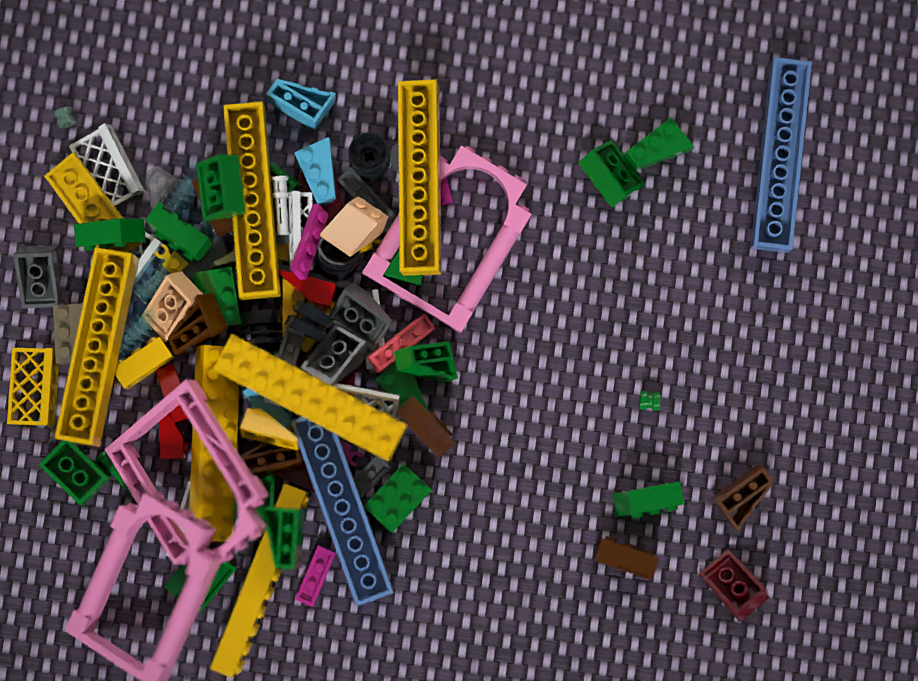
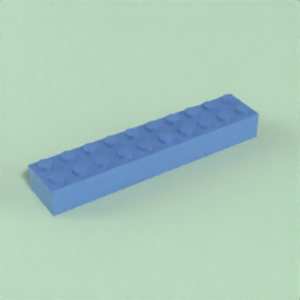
M774 57L770 62L750 249L789 253L793 248L812 62Z
M303 417L292 420L291 424L294 433L298 438L299 447L356 606L392 594V584L339 436Z

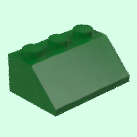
M612 140L592 149L578 162L582 170L593 182V185L600 191L605 201L612 208L645 186V183Z
M219 154L196 163L203 221L232 218L246 213L238 155Z
M232 267L192 273L194 285L203 294L213 293L226 325L241 324Z
M208 545L207 549L215 550ZM229 561L222 562L219 565V569L216 571L198 611L199 614L237 569ZM182 564L164 586L177 600L189 576L186 574L189 564Z

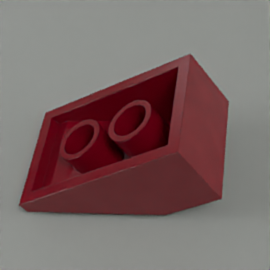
M729 549L699 573L724 606L739 622L743 621L769 599L767 589Z

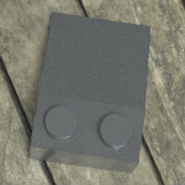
M57 245L19 247L13 256L22 308H43L60 305V261Z
M354 282L343 290L329 315L335 319L334 324L366 341L367 347L373 352L377 349L393 322L374 298Z
M335 324L327 333L323 343H319L300 368L311 376L334 386L359 367L369 354L366 341Z

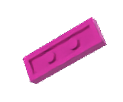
M318 545L295 600L314 607L335 558V552Z

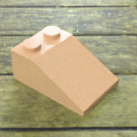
M356 197L346 204L321 232L320 237L351 257L383 233L388 216L367 203L364 199Z
M182 271L166 275L143 312L142 317L165 342H168L169 335L177 323L183 320L186 310L191 308L195 302L194 298L196 295L203 293Z

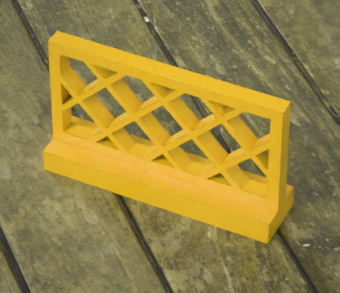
M12 348L7 424L55 426L59 364L56 363L55 349ZM18 352H24L28 357L22 364L18 361ZM38 353H44V361L39 365L34 360V357ZM31 361L36 368L29 374L24 367ZM22 370L27 377L19 383L16 379V374ZM40 371L43 379L37 384L32 377ZM30 380L35 387L27 393L22 386ZM19 389L25 395L20 402L15 399V393ZM38 390L41 393V399L36 403L31 396ZM27 399L34 405L28 412L21 406ZM19 408L24 416L18 421L13 420L14 412ZM36 409L40 412V421H34L29 416Z

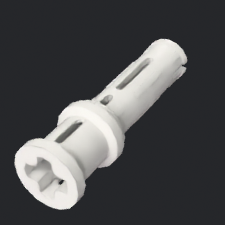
M288 176L271 177L274 187L272 197L276 203L277 235H290L287 198H289V192H287Z

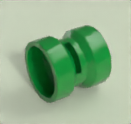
M640 391L639 410L651 408L653 411H659L660 392L648 394L647 391Z

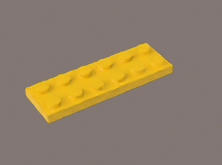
M76 153L70 154L44 175L78 223L124 219ZM142 243L126 244V247H114V245H111V248H108V250L131 253Z

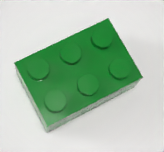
M61 441L39 464L80 506L86 505L112 478L85 450L73 442Z
M402 464L364 507L393 533L427 497L432 489L405 464Z

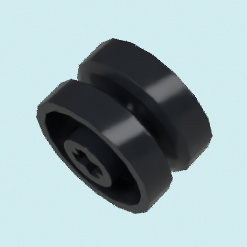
M321 238L316 258L317 270L323 277L329 280H347L357 270L360 250L350 257Z
M296 300L292 309L302 317L289 315L284 324L291 329L301 331L310 339L323 343L327 335L325 331L317 326L331 328L335 319L311 304Z

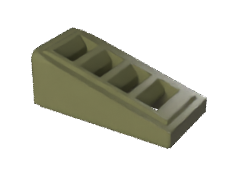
M235 250L215 260L210 268L213 270L235 265Z

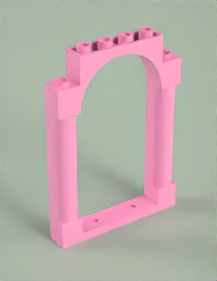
M462 145L450 165L447 164L448 161L440 156V183L450 174L464 169L485 172L496 179L503 188L507 198L508 209L503 226L449 316L383 277L400 249L399 213L362 272V275L459 333L462 332L532 215L524 205H516L527 186L524 183L525 180L517 175L513 177L508 174V170L503 166L499 165L497 167L493 165L492 160L483 155L480 157L475 154L476 151L469 146L463 147Z
M185 380L111 443L105 451L139 505L144 493L157 492L140 464L138 460L140 455L133 443L180 404L232 487L238 501L239 515L234 533L224 545L215 550H210L216 554L215 557L221 560V564L232 559L233 553L244 549L248 545V541L259 537L262 534L261 531L267 527L255 508L264 503L263 500L269 495L257 476L251 475L206 403L208 398L196 380ZM155 515L148 519L149 524L173 564H189V544L185 533H182L178 524L163 515Z
M156 491L144 493L138 506L131 503L119 505L110 526L113 530L81 604L77 610L73 611L65 629L67 633L140 681H168L221 562L219 558L215 557L216 554L214 552L206 550L215 532V529L209 526L210 523L203 519H197L194 517V513L179 508V504L174 501H167L163 498L164 495ZM163 515L175 521L186 535L190 550L189 566L186 572L189 576L153 657L148 658L144 665L95 633L94 629L138 530L151 517Z

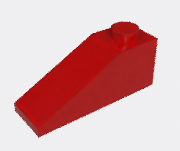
M279 270V274L310 302L315 304V307L326 310L327 307L332 308L337 289L335 283L311 277L300 280L292 272Z
M174 363L156 371L164 398L182 384ZM180 404L170 412L174 423H181L189 419Z
M169 413L159 421L160 457L163 460L187 458V454L190 453L189 442H186L177 423H174Z

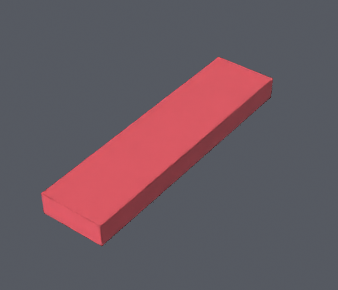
M423 313L366 358L375 371L380 373L395 361L394 351L416 345L436 328L428 316Z

